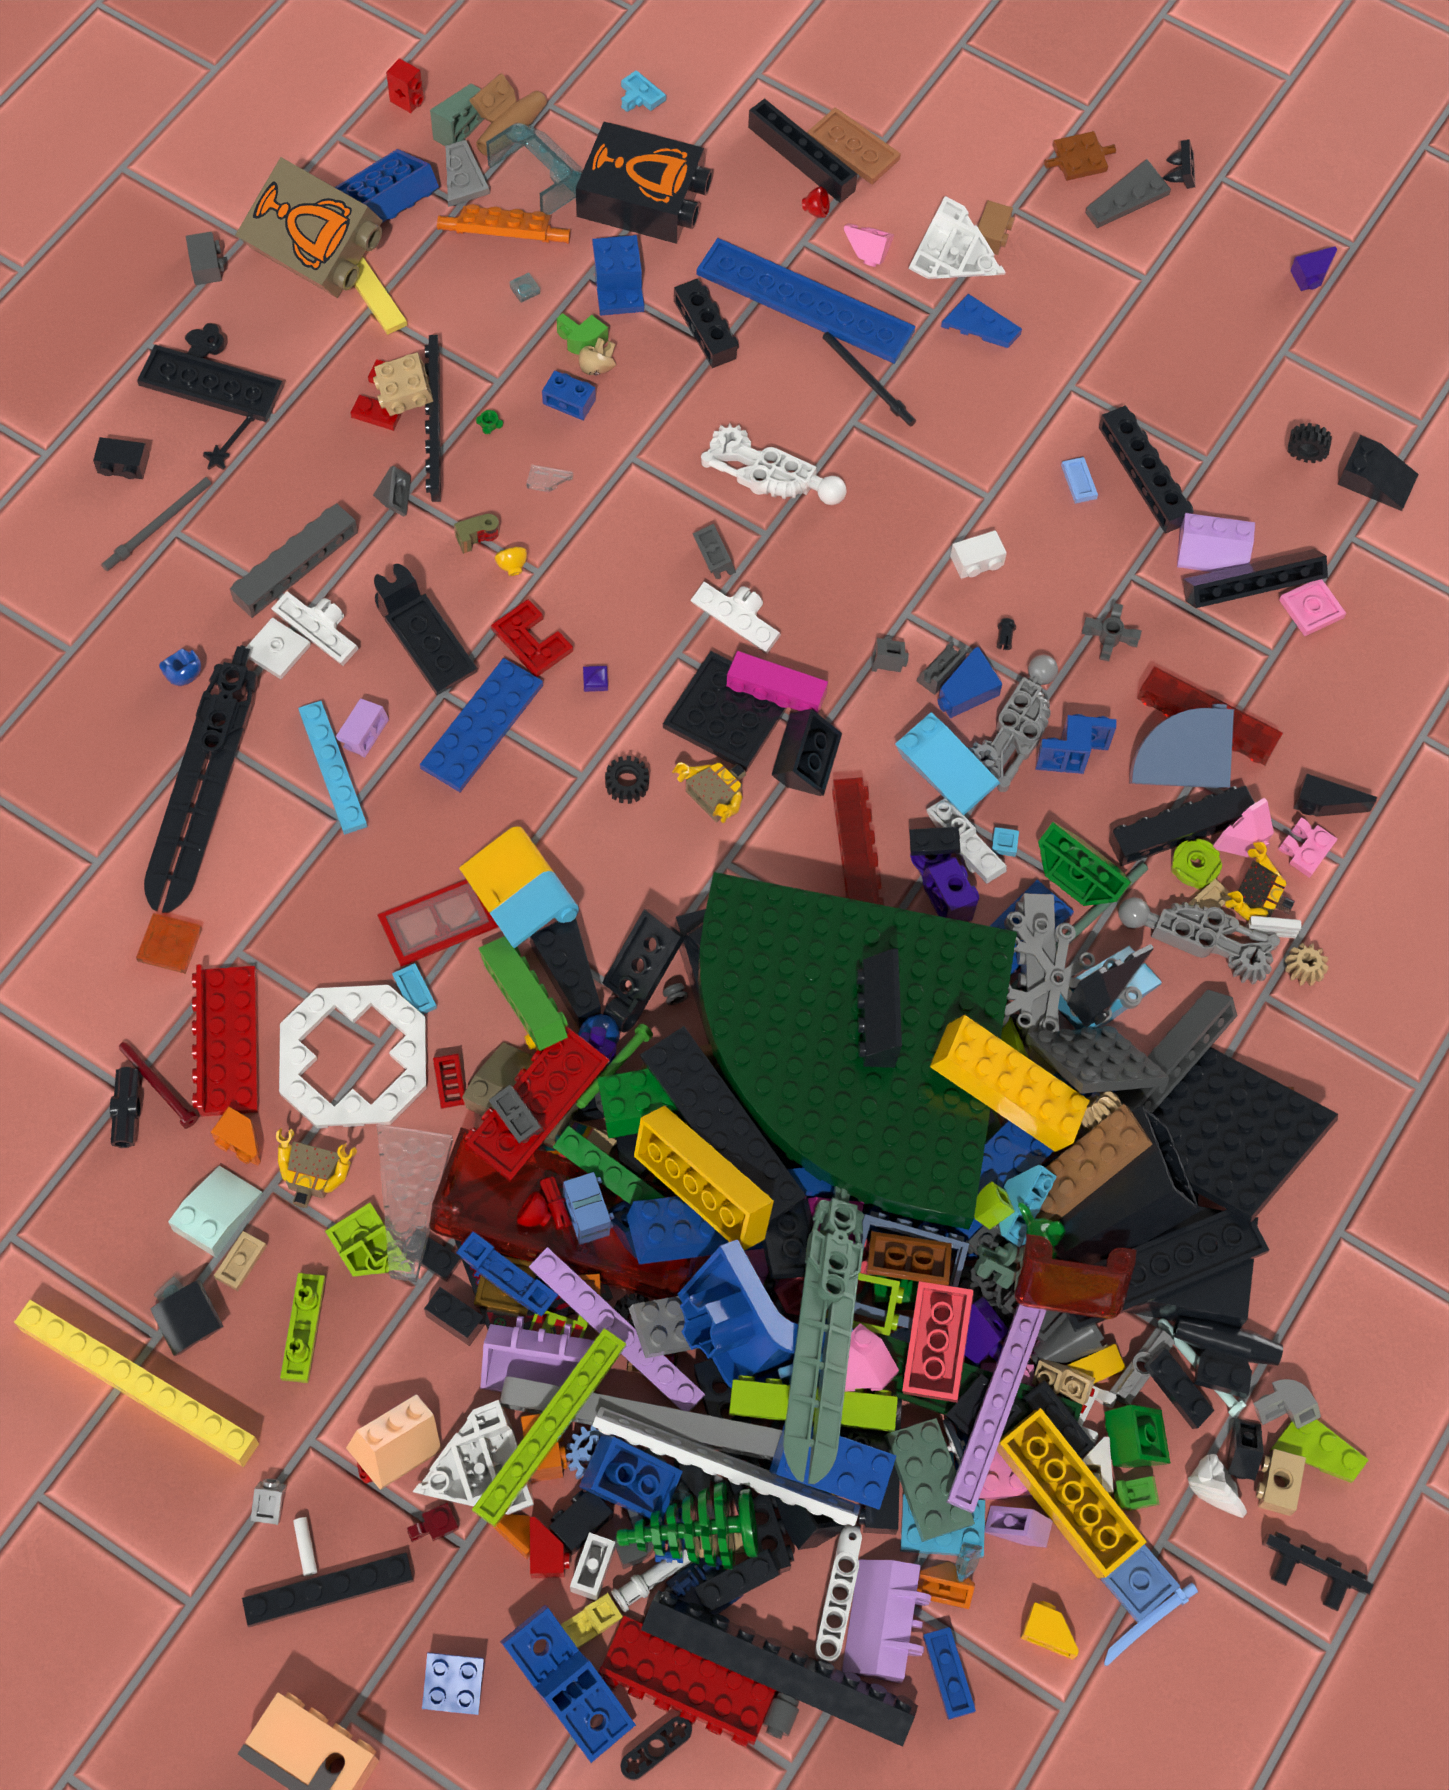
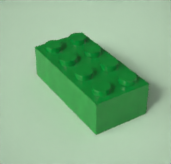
M649 1069L597 1078L608 1139L638 1133L641 1117L663 1106H666L687 1124Z

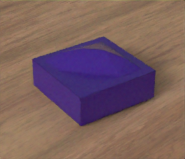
M607 666L583 667L584 692L608 691Z

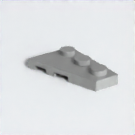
M463 140L445 146L448 207L490 194L489 187L467 141Z

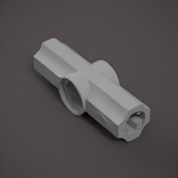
M1156 1328L1110 1390L1111 1393L1117 1396L1116 1400L1121 1404L1130 1405L1151 1377L1148 1372L1140 1371L1137 1368L1136 1362H1144L1146 1364L1160 1348H1166L1169 1351L1174 1345L1175 1341L1164 1330Z

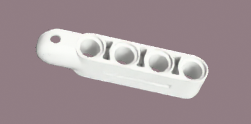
M848 1524L841 1530L815 1645L816 1659L818 1661L824 1660L831 1664L838 1659L842 1649L859 1569L858 1555L862 1535L860 1527ZM841 1560H848L852 1563L853 1570L848 1573L843 1572L839 1569L838 1563ZM837 1587L844 1588L847 1592V1598L837 1600L833 1596L832 1590ZM830 1615L838 1616L841 1620V1626L831 1628L827 1624L826 1618ZM824 1643L832 1644L835 1647V1654L830 1657L823 1655L820 1646Z

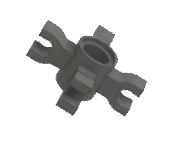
M1114 603L1111 616L1103 623L1089 617L1085 619L1082 634L1099 636V640L1103 644L1100 660L1109 662L1113 647L1117 646L1119 642H1124L1136 648L1138 646L1142 631L1124 628V624L1120 620L1123 609L1121 604Z

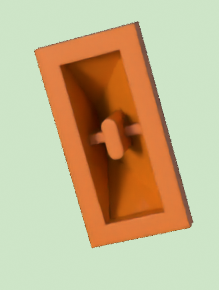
M505 1514L497 1526L493 1528L528 1559L530 1557V1516Z
M948 1561L920 1571L917 1592L931 1595V1601L969 1609L975 1583Z

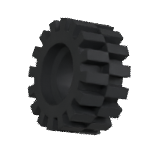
M1304 423L1300 424V427L1295 426L1291 430L1288 453H1291L1292 457L1297 456L1296 460L1298 461L1304 459L1305 463H1308V460H1311V463H1316V460L1321 462L1329 455L1332 441L1330 431L1326 432L1325 427L1320 429L1318 424L1315 427L1312 426V423H1308L1307 426Z
M623 756L618 757V762L614 759L611 762V766L608 765L607 772H605L607 793L609 795L612 794V799L614 800L619 798V803H623L624 799H627L628 804L632 803V799H635L636 802L639 801L640 796L644 797L649 789L648 768H645V763L642 761L639 764V759L636 757L634 761H631V756H627V760H623ZM629 773L633 774L637 781L632 786H622L618 782V777Z

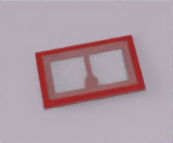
M467 879L377 914L400 967L499 927Z

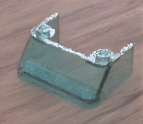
M521 123L513 124L486 142L488 166L492 168L525 146L550 170V178L554 184L539 193L540 211L550 215L576 198V186L583 169L543 131Z

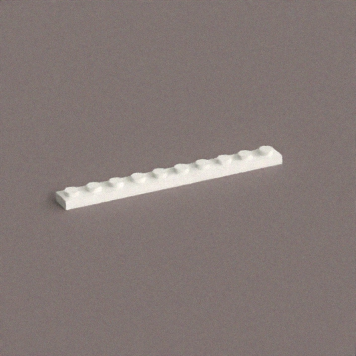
M600 1407L592 1425L605 1435L614 1434L622 1437L629 1444H640L650 1448L655 1454H666L674 1457L681 1464L695 1465L710 1475L718 1474L724 1476L730 1482L737 1485L745 1484L754 1488L760 1494H771L779 1497L786 1504L800 1505L812 1514L826 1515L841 1525L849 1524L855 1526L860 1510V1505L770 1473L769 1470L609 1409Z

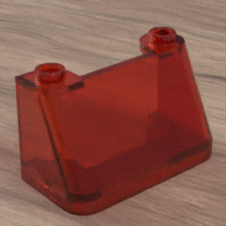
M1026 1234L1018 1252L1014 1289L1015 1299L1020 1305L1105 1319H1113L1121 1313L1135 1266L1136 1250L1127 1248L1112 1250L1108 1255L1106 1267L1052 1259L1053 1249L1048 1239L1042 1236Z

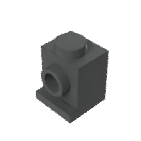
M877 638L871 655L872 671L877 672V669L901 672L902 667L907 666L909 654L905 652V642Z

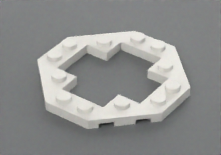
M389 985L316 988L280 1023L279 1093L316 1128H328V1126L356 1127L364 1126V1124L391 1125L427 1089L426 1018ZM372 1006L405 1035L389 1054L406 1071L371 1105L352 1089L334 1107L300 1077L317 1060L316 1055L304 1046L301 1041L335 1008L352 1023H355Z

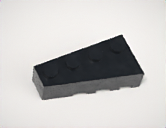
M576 918L571 922L565 923L557 921L530 936L531 948L578 1028L581 1027L588 1017L601 1014V1005Z

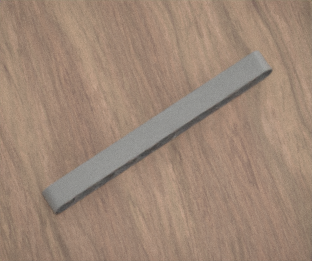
M505 1377L500 1402L503 1407L508 1409L541 1414L561 1386L516 1377ZM592 1393L573 1419V1422L593 1425L600 1407L714 1450L769 1461L773 1460L782 1430L597 1393Z

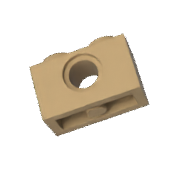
M1273 1449L1268 1456L1264 1455L1261 1464L1264 1478L1263 1482L1258 1483L1256 1498H1259V1508L1291 1516L1296 1511L1305 1457ZM1274 1476H1280L1284 1480V1488L1278 1487L1274 1483Z

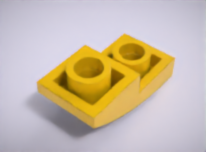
M1115 1343L1109 1345L1104 1350L1066 1364L1070 1368L1095 1378L1094 1383L1126 1369Z

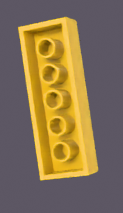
M966 1015L947 1025L930 1065L932 1069L1055 1152L1074 1143L1090 1101Z
M666 1106L641 1117L634 1157L729 1242L738 1239L745 1251L765 1239L774 1202L768 1194L757 1187Z
M1041 1408L1030 1413L1000 1438L996 1449L1097 1579L1106 1578L1147 1542Z

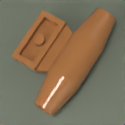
M501 73L470 98L469 101L481 118L491 122L476 142L478 150L483 155L488 156L509 144L532 124L547 104V100L541 92L534 91L516 101L514 89Z

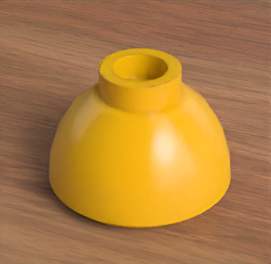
M513 547L498 552L494 559L502 570L508 572L509 576H516L522 573L521 568L526 562L527 552L523 547Z

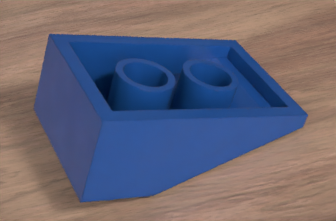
M601 1435L579 1487L651 1519V1513L660 1510L663 1520L683 1471L613 1436Z

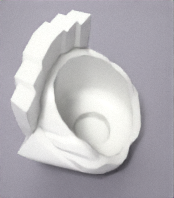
M1216 1454L1206 1455L1199 1461V1465L1192 1475L1188 1477L1190 1488L1200 1499L1212 1506L1243 1518L1247 1510L1238 1498L1236 1482L1228 1474V1470Z

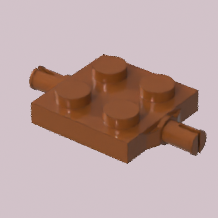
M1095 131L1056 139L1053 142L1056 158L1044 160V166L1046 169L1058 166L1063 172L1066 181L1104 173L1108 170L1105 155L1115 154L1116 147L1115 144L1102 147Z

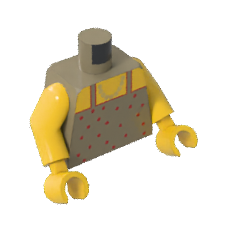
M681 762L675 766L672 773L680 774L677 780L683 782L684 779H687L686 792L716 823L720 819L722 823H725L727 818L739 812L743 799L742 785L739 781L746 776L744 769L739 764H736L729 771L721 763L688 767L685 763Z
M282 1128L277 1131L276 1139L281 1143L278 1145V1165L281 1177L287 1183L288 1188L296 1191L292 1202L294 1205L307 1208L311 1196L324 1198L327 1193L333 1192L345 1182L351 1164L349 1159L357 1154L355 1147L350 1150V1155H347L345 1153L346 1143L338 1148L337 1153L294 1141L291 1145L289 1141L294 1137V1131L292 1129L289 1130V1138L282 1137Z

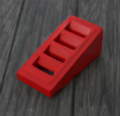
M459 1054L434 1057L433 1065L441 1109L465 1105L462 1098L465 1091ZM450 1064L455 1066L454 1069L440 1071V1066ZM456 1074L457 1077L449 1080L441 1079V1076ZM458 1083V1088L443 1090L445 1085ZM458 1093L460 1095L458 1099L445 1101L444 1098L445 1095Z

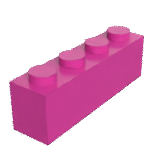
M737 651L727 674V687L736 692L751 694L759 700L766 699L783 708L789 707L798 711L813 709L816 713H819L827 694L828 681Z

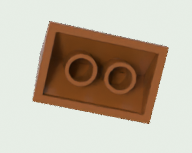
M871 1231L865 1273L948 1286L952 1243Z

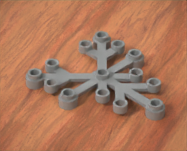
M1011 912L1005 919L1004 926L1006 930L1016 931L1023 940V942H1020L1019 938L1016 937L1014 952L1033 955L1046 975L1043 983L1028 992L1012 989L1009 985L1007 999L1014 1001L1006 1005L1003 1027L1007 1024L1009 1016L1020 1010V1015L1016 1019V1025L1022 1030L1028 1029L1033 1023L1031 1016L1033 1001L1050 991L1046 1016L1039 1023L1037 1031L1038 1033L1042 1030L1051 1033L1059 1032L1060 1027L1056 1016L1060 994L1068 1003L1073 994L1071 989H1075L1081 981L1071 977L1082 970L1090 969L1095 963V958L1091 953L1086 952L1080 956L1077 962L1065 968L1068 945L1074 939L1076 932L1071 924L1061 923L1054 931V939L1058 946L1055 964L1053 965L1042 950L1044 936L1049 929V922L1045 918H1038L1033 924V937L1025 926V916L1020 912ZM1012 918H1018L1020 924H1015ZM1042 923L1045 926V929L1040 930L1037 927V924ZM1062 929H1067L1070 935H1064ZM1088 958L1091 964H1085L1082 959ZM1109 958L1101 968L1105 967L1108 970L1107 964H1113L1117 960ZM1054 976L1061 977L1062 982H1056ZM1130 986L1123 991L1118 999L1125 1008L1133 1009L1141 1002L1142 993L1138 988ZM1128 993H1134L1136 995V999H1131L1128 996ZM1070 1009L1071 1014H1072L1073 1016L1077 1017V1016L1074 1014V1012ZM1111 1009L1107 1013L1108 1017L1102 1023L1107 1022L1111 1018ZM1020 1018H1026L1029 1024H1022ZM1045 1024H1052L1054 1030H1048Z

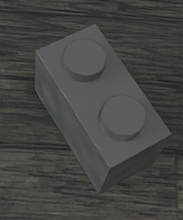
M212 232L187 235L186 242L195 285L222 281L220 272L224 271L222 258L217 256V254H221L219 240L214 241Z

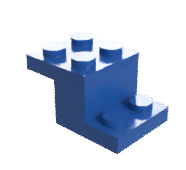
M637 235L592 239L600 316L644 312L642 270Z
M1082 714L1068 715L1061 740L1058 738L1042 739L1036 758L1035 770L1084 774L1091 749L1109 750L1116 730L1117 719H1109L1105 716L1097 718L1085 717Z

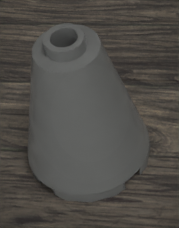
M1067 1318L1044 1344L1039 1340L1034 1344L1032 1349L1034 1353L1030 1356L1036 1366L1040 1359L1063 1365L1104 1350L1108 1345L1102 1341L1104 1337L1096 1324L1074 1332Z

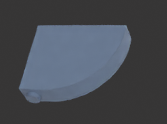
M1212 704V708L1187 710L1159 723L1145 736L1135 752L1130 768L1129 784L1229 788L1234 709H1227L1225 704Z

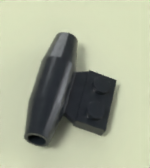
M1178 1316L1173 1329V1337L1204 1351L1197 1359L1194 1378L1195 1385L1245 1399L1249 1395L1252 1376L1249 1363L1278 1366L1283 1354V1345L1254 1331L1213 1320Z

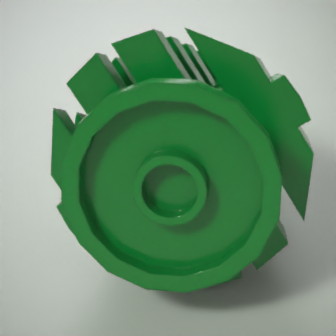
M725 1482L714 1485L715 1517L710 1491H708V1488H705L698 1493L699 1521L697 1520L695 1503L691 1494L685 1497L682 1502V1519L684 1523L680 1522L677 1504L668 1506L666 1510L667 1525H663L660 1510L651 1513L650 1527H645V1520L643 1518L635 1522V1529H619L616 1534L617 1543L619 1546H630V1544L637 1543L639 1551L648 1552V1543L652 1542L655 1554L664 1556L666 1551L665 1541L668 1540L672 1558L681 1559V1557L683 1558L681 1539L685 1538L689 1561L699 1564L701 1536L705 1562L708 1566L716 1567L718 1561V1538L722 1565H724L725 1569L732 1570L735 1565L733 1533H741L744 1550L748 1557L758 1556L757 1524L751 1489L746 1488L739 1492V1515L731 1516L727 1487Z

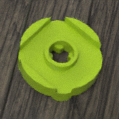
M1206 840L1184 841L1176 848L1173 854L1171 871L1182 883L1196 889H1203L1217 879L1222 869L1220 853L1213 847V844ZM1191 860H1201L1200 865L1202 867H1194Z

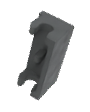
M714 524L692 533L710 572L714 574L716 579L721 578L720 573L723 571H727L729 575L736 573Z
M952 641L930 666L920 673L916 682L934 695L937 694L966 659L967 650L962 647L957 652L953 648L954 642Z
M512 1085L507 1086L489 1099L519 1144L521 1142L527 1143L530 1137L535 1134L539 1135L544 1131Z

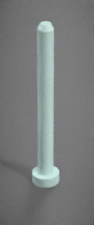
M1160 1319L1157 1322L1158 1327L1171 1336L1175 1341L1174 1345L1196 1369L1199 1356L1186 1342L1173 1337L1174 1328L1166 1319ZM1214 1390L1230 1408L1228 1413L1232 1418L1247 1406L1243 1400L1238 1402L1231 1394Z

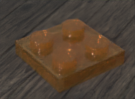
M153 913L136 956L137 961L186 974L201 935L202 926Z

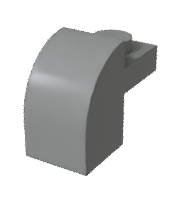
M1283 1379L1273 1382L1274 1393L1264 1395L1253 1403L1257 1417L1262 1425L1287 1413L1295 1427L1299 1429L1321 1417L1318 1403L1305 1385L1295 1380Z

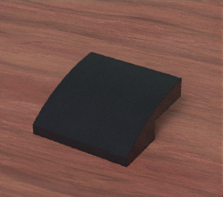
M196 1280L150 1308L174 1356L182 1354L197 1342L206 1340L224 1327L200 1280Z

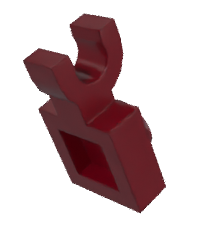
M445 1503L423 1513L424 1522L408 1527L407 1533L411 1542L417 1541L430 1534L432 1541H435L457 1531L458 1526L448 1503Z

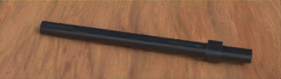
M826 332L822 338L890 406V411L895 416H900L909 427L916 423V419L906 410V406L900 400H896L832 334Z

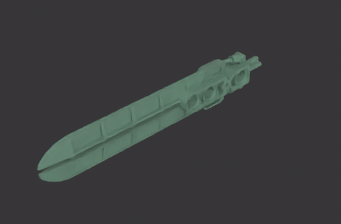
M837 1186L834 1188V1196L830 1202L821 1200L816 1205L813 1216L814 1225L807 1242L806 1270L783 1439L787 1464L795 1478L801 1482H804L809 1447H811L808 1484H816L829 1473L838 1452L858 1274L861 1272L863 1244L861 1243L860 1234L863 1233L862 1220L864 1214L857 1210V1205L849 1203L850 1195L847 1191ZM851 1233L855 1234V1244H853L852 1240H848V1236ZM828 1309L827 1324H825L826 1310ZM825 1332L822 1362H820L823 1334ZM819 1369H820L821 1372H820V1380H819L818 1397H817V1400H815V1398H816V1390H817V1382H818V1374H819ZM814 1408H816L815 1421H814V1429H813V1437H812V1439H810V1438H811V1430H812V1422H813Z

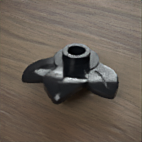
M207 323L203 330L194 329L185 335V340L191 345L186 354L204 358L209 353L217 355L225 348V339L220 334V329L212 323Z

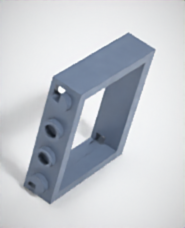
M871 1211L870 1215L864 1214L862 1220L863 1233L860 1234L863 1249L870 1225L919 1239L952 1243L951 1248L958 1250L948 1286L958 1287L969 1243L963 1242V1236L949 1233L948 1237L937 1235L938 1229L923 1225L922 1230L912 1228L913 1222L897 1218L895 1223L885 1220L887 1215ZM855 1302L854 1313L886 1321V1310ZM898 1314L897 1325L912 1329L913 1318Z

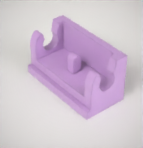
M360 698L336 735L337 740L345 743L343 748L359 754L361 757H366L389 721L383 706Z

